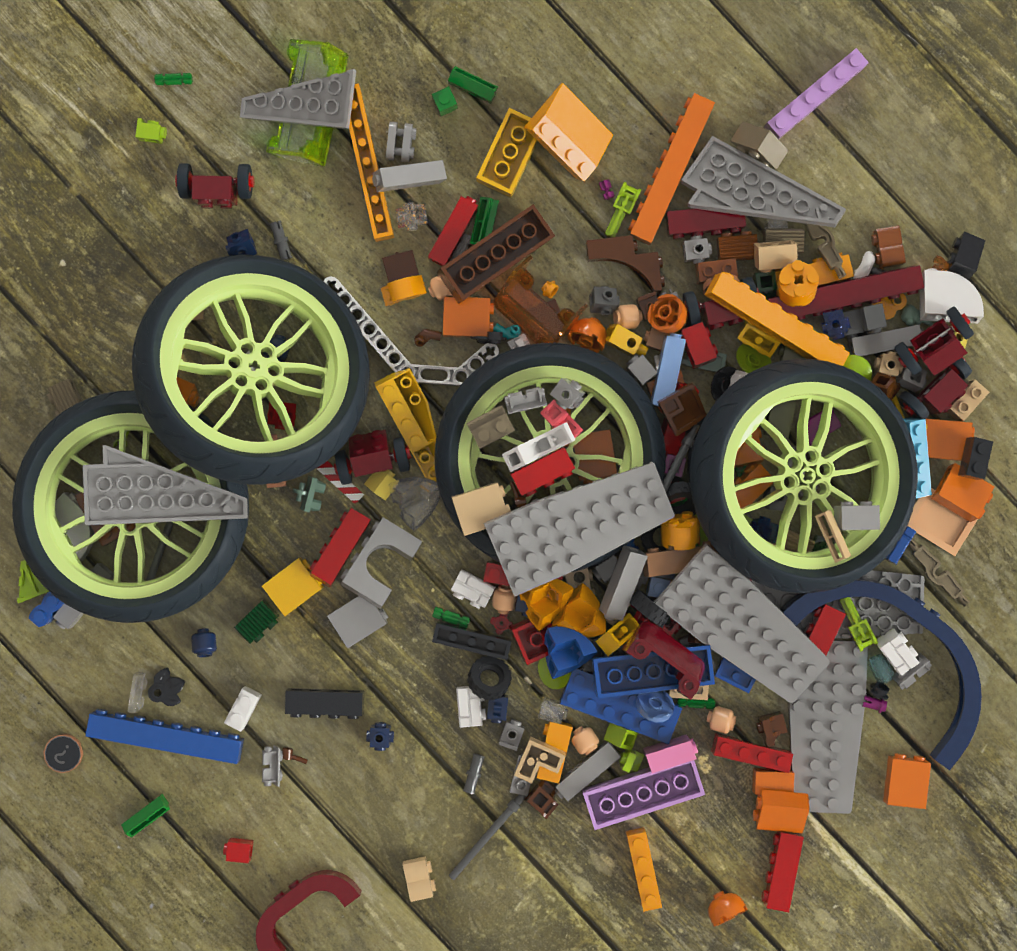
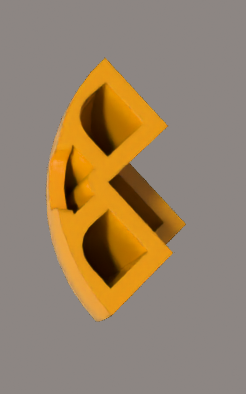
M554 579L520 594V600H524L528 608L526 615L539 631L559 615L569 601L574 588L562 580Z
M582 583L573 590L569 601L553 620L551 627L570 628L581 633L586 638L606 633V619L599 610L601 605L599 600Z

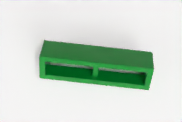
M456 66L452 69L448 79V84L490 104L498 89V86Z
M480 197L470 244L475 245L492 233L499 200Z
M161 794L122 823L121 826L124 833L132 838L170 810L169 802L164 795Z

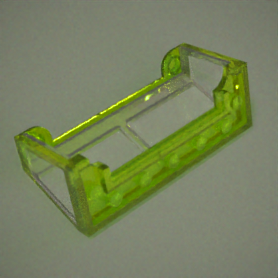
M290 39L287 55L293 62L288 87L317 78L329 77L332 74L344 73L349 55L329 42ZM280 122L278 135L270 137L267 142L266 152L278 158L325 167L333 128Z

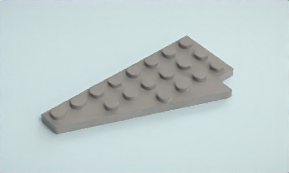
M714 136L710 138L681 180V184L695 191V194L688 202V207L693 209L834 228L846 211L842 206Z

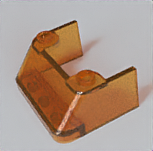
M530 255L512 271L495 297L494 305L514 325H518L521 331L534 343H559L575 322L579 320L588 305L585 303L576 313L569 308H564L559 313L531 289L534 284V278L526 270L533 259Z

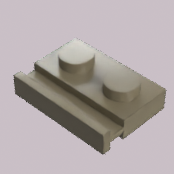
M502 405L467 423L479 449L515 431Z

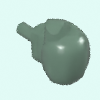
M907 305L902 310L901 320L908 326L919 325L921 322L928 326L933 324L931 321L920 320V310L916 309L913 305Z

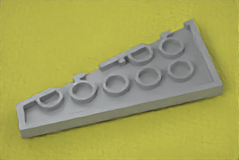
M351 69L344 73L332 74L329 77L317 78L297 83L290 87L278 88L275 91L244 97L241 101L240 118L349 129L356 70Z

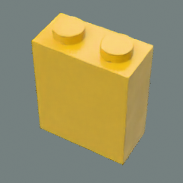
M301 557L262 585L284 616H287L324 588L322 586L323 583L310 576L311 570L309 568L311 565L306 559Z

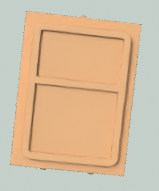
M931 488L932 495L918 498L915 502L907 526L941 549L956 556L977 520L969 522L931 499L935 492Z

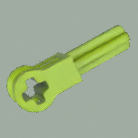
M624 181L613 205V208L616 210L605 231V235L610 238L616 237L625 215L631 214L642 189L639 188L637 190L627 185V182Z
M851 597L840 599L839 601L851 623L847 627L859 651L862 652L863 648L872 644H878L867 619H861Z

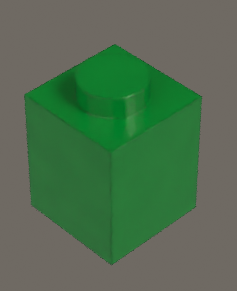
M449 86L431 94L441 117L458 109L457 102Z

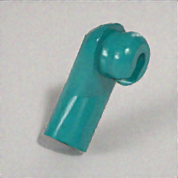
M497 323L493 328V332H503V337L509 340L518 337L521 333V328L518 325L504 328Z

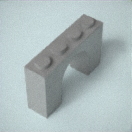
M384 517L380 522H375L371 529L373 534L370 538L367 536L361 544L363 547L361 553L356 552L351 560V563H353L350 570L346 568L340 577L343 580L341 583L343 587L379 609L382 608L392 590L369 574L366 566L368 556L377 549L387 548L411 561L422 543L421 540Z

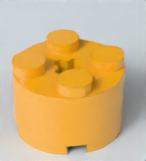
M800 260L786 265L780 272L777 290L780 300L791 307L806 306L811 303L815 298L819 283V275L811 265Z
M684 511L681 514H675V517L662 523V546L668 548V545L674 546V550H690L696 548V544L700 545V522L698 517L693 516L691 511Z

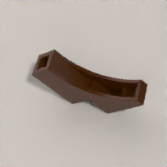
M633 235L586 241L588 262L611 261L625 265L642 276L652 292H661L662 287H665L664 275H660V268H663L662 257H658V252L635 254L638 251L637 240H633Z

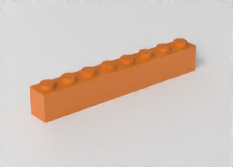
M694 93L692 98H687L683 107L687 110L684 116L680 114L676 126H679L676 133L672 132L667 142L671 145L668 151L664 149L660 158L663 163L660 168L656 167L652 178L655 179L653 185L648 184L644 193L647 198L644 203L640 202L637 208L638 218L637 220L632 219L628 228L631 231L630 235H633L634 239L651 245L715 102Z

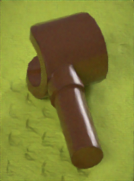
M514 481L510 482L516 507L525 506L526 497H519Z
M283 747V759L307 763V759L292 755V748Z

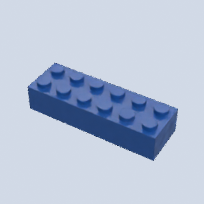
M710 645L685 646L705 664L700 686L715 684ZM653 651L644 659H636L629 654L592 658L595 691L598 699L679 688V682L675 677L679 670Z
M579 668L571 672L569 681L564 687L559 700L560 704L666 744L670 743L682 710L681 706L674 703L673 714L668 720L664 722L647 720L638 712L636 707V698L639 694L598 699L596 697L593 672L583 671Z

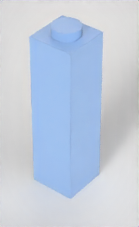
M671 333L670 336L664 337L657 369L658 373L656 374L651 397L653 406L659 407L657 401L675 392L686 339L681 338L682 335Z

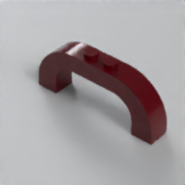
M320 870L307 875L300 881L296 879L288 886L290 889L284 893L280 891L273 897L274 901L263 912L256 929L258 951L286 950L277 937L275 930L276 922L311 894L317 891H328L334 894L342 905L346 907L361 895L362 890L350 877L334 870Z

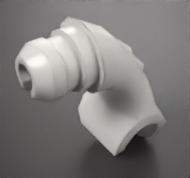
M867 251L864 253L860 266L853 272V279L869 275L875 262L873 252Z

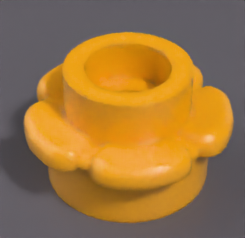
M554 280L551 282L547 281L541 289L543 291L542 295L551 299L557 293L559 286L555 284Z

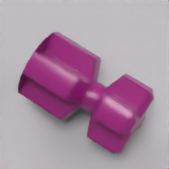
M607 179L599 182L601 191H605L603 194L604 200L614 198V192L609 191L612 187L610 180Z

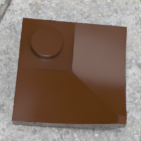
M689 383L657 401L676 437L706 417L705 409L693 383Z

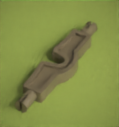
M804 223L812 241L825 240L824 243L818 246L817 250L829 269H834L839 279L845 277L846 273L842 268L843 260L835 248V239L831 231L824 226Z
M912 538L908 546L913 550L912 555L924 567L927 578L932 583L941 586L952 599H958L964 607L967 606L970 601L962 594L964 589L957 583L949 571H944L937 576L935 571L941 565L940 561L923 545L919 546Z

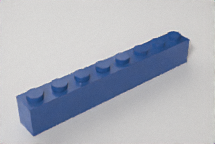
M96 709V711L89 714L85 737L238 764L241 759L244 738H239V734L228 733V735H223L221 731L209 730L207 732L202 731L201 727L196 726L185 728L180 723L168 725L164 724L163 720L153 719V721H147L142 716L130 718L126 717L127 714L116 712L115 715L108 714V711L104 709Z

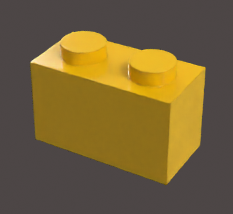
M628 613L623 618V621L620 620L595 642L609 656L631 637L639 623Z

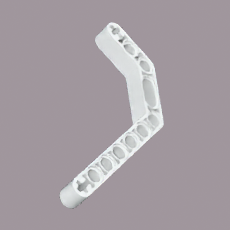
M331 276L323 281L327 285L330 282L336 283L334 286L339 291L338 295L340 298L343 296L349 297L350 301L347 306L352 314L356 310L362 312V317L356 320L362 335L394 372L404 370L405 368L412 369L418 383L460 386L463 382H458L456 375L459 372H464L468 378L475 371L470 366L471 362L475 359L481 361V365H483L484 360L479 356L480 353L484 356L487 354L486 349L488 347L489 349H495V355H488L485 358L487 361L499 355L497 345L487 343L459 367L410 364L338 279ZM367 325L375 327L373 334L368 335L365 333ZM381 339L387 341V347L384 349L377 347V343ZM396 353L400 356V360L398 363L393 364L390 362V356ZM425 369L443 370L447 372L448 376L444 381L425 380L421 377V373Z

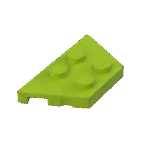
M25 560L21 561L18 604L49 592L33 574Z

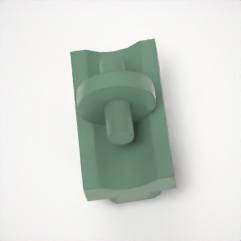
M308 476L307 483L300 482L299 489L293 488L292 492L297 493L296 501H302L300 509L306 512H310V510L320 511L321 501L313 499L315 492L324 493L326 484L315 477Z

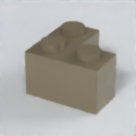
M746 122L741 123L731 139L737 150L749 154L759 162L777 170L789 151L770 130Z

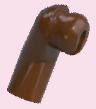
M423 329L415 336V345L422 347L430 339L440 341L442 332Z

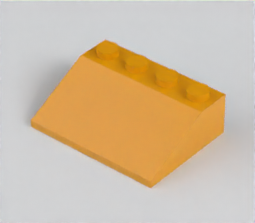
M563 83L556 88L524 127L574 178L585 181L597 167L613 137V134Z

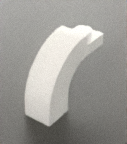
M566 422L503 453L502 456L510 472L575 441V438Z

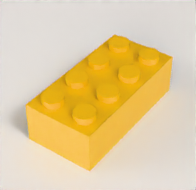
M511 108L508 109L476 177L478 183L512 198L538 142L524 128L530 121V117Z

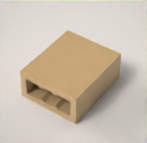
M495 482L451 497L464 536L486 529L484 526L485 522L511 512L509 504L505 505L503 497L506 496L503 485L499 486Z

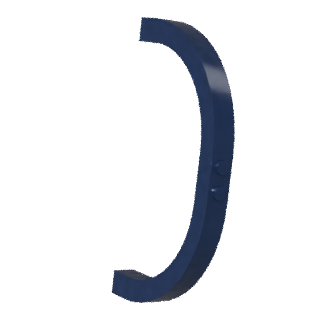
M859 578L847 585L828 591L799 593L790 599L780 610L796 626L809 613L831 601L847 597H869L896 606L942 642L948 650L957 670L959 700L949 729L930 753V756L950 771L968 747L975 733L981 711L982 694L979 672L969 649L958 634L939 619L941 615L932 608L930 610L924 608L925 603L917 597L912 599L892 586L864 578Z

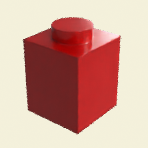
M230 838L224 844L223 849L226 861L249 864L252 859L254 840Z

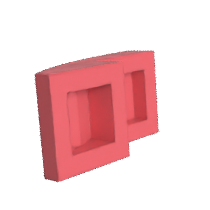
M555 400L540 412L553 428L567 422L574 438L583 431Z

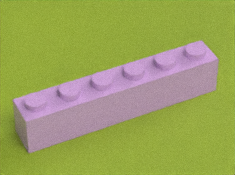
M857 48L854 49L769 120L764 128L770 130L780 139L863 70L869 62Z

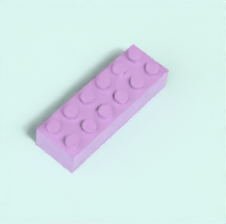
M694 760L652 773L648 767L582 789L594 830L705 795Z

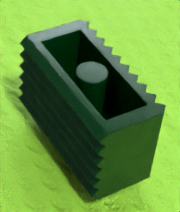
M262 600L234 628L249 644L253 641L258 643L265 636L263 632L267 628L271 630L278 623L276 619L279 617V614L265 600Z

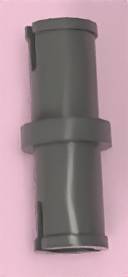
M280 220L269 225L274 237L273 243L277 246L280 260L284 261L293 257L287 243L289 239L285 236Z
M473 754L470 769L466 772L468 776L463 789L464 792L475 794L478 778H481L482 775L480 771L485 756Z

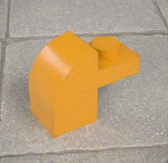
M422 275L395 280L381 288L385 306H392L403 300L415 299L427 293Z

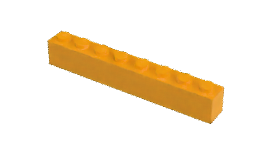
M358 83L354 86L349 130L375 241L379 242L395 237L385 193L377 192L372 181L373 173L379 167L363 96Z
M721 272L715 274L704 295L805 359H815L841 366L844 365L850 353L845 350L843 345L830 341L826 334L816 332L810 324L797 320L798 317L796 315L786 313L777 303L767 301L763 294L755 293L750 290L747 284L734 280V276L730 273Z

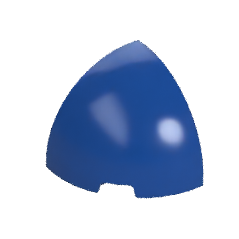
M549 627L546 630L544 644L547 646L549 654L546 656V662L552 679L576 670L597 653L590 640L573 629Z

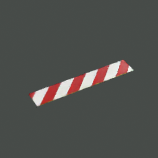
M328 461L316 468L354 504L363 497L364 494L352 483L341 484L338 474L336 475L334 466Z

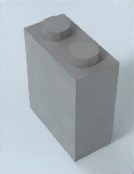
M357 596L327 616L347 648L388 623L387 618H389L383 608H377L360 596Z

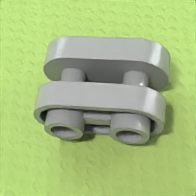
M390 121L386 160L394 161L395 155L401 156V162H409L410 159L414 158V147H411L412 140L416 139V128H413V124L405 123L404 129L398 128V122ZM397 136L403 137L402 148L396 147Z

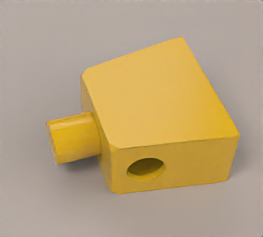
M609 324L606 330L607 345L627 355L634 356L635 353L639 356L646 355L648 347L641 344L642 337L619 324Z

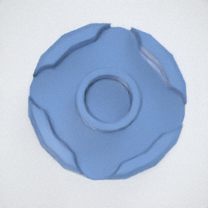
M665 691L640 693L636 698L637 710L647 720L664 722L673 714L675 706L673 699Z

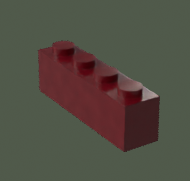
M701 209L667 211L665 214L668 237H673V240L684 239L685 235H692V237L703 236V233H711V236L721 235L722 231H730L732 234L742 232L741 229L746 227L745 215Z

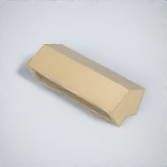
M828 510L816 515L815 518L835 563L850 557L851 554L832 511ZM821 516H825L833 535H829ZM833 537H834V539H835V541H836V543H837V546H838V548H839V550H840V552H841V555H842L841 558H839V555H838V553H837V551H836V549H835V546H834V544H833V542H832V540H831V538H833Z

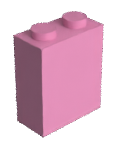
M687 734L671 739L669 744L661 742L643 748L652 773L696 760L695 753H698L695 742L692 738L689 739Z

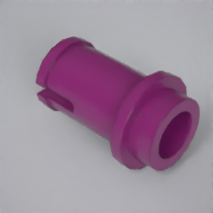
M867 695L864 696V700L870 703L863 702L862 707L878 710V713L886 711L887 701Z

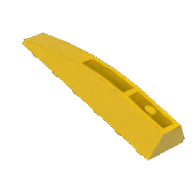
M410 368L391 373L374 382L375 387L429 486L437 482L434 465L436 432L428 401Z

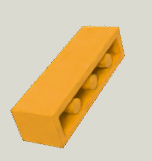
M842 252L839 253L843 260L842 268L846 273V276L841 279L838 278L834 269H829L822 257L812 260L813 263L809 265L819 275L818 287L854 277L849 254L843 255ZM775 269L776 286H778L781 270Z
M645 828L626 831L643 912L662 908Z

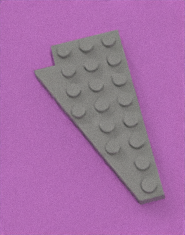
M103 445V464L83 465L85 525L248 518L247 498Z

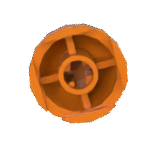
M661 295L657 298L658 301L655 304L652 303L647 313L648 322L660 333L671 334L678 332L686 323L687 308L682 300L675 295Z
M591 317L576 321L567 336L573 345L576 342L582 348L599 353L600 350L601 352L606 345L607 332L600 323V320Z
M721 891L713 896L714 900L708 907V915L713 927L735 918L739 913H744L748 908L737 894H725L724 891Z

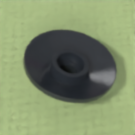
M726 366L715 373L711 382V394L715 401L729 388L730 379L737 370L736 368Z

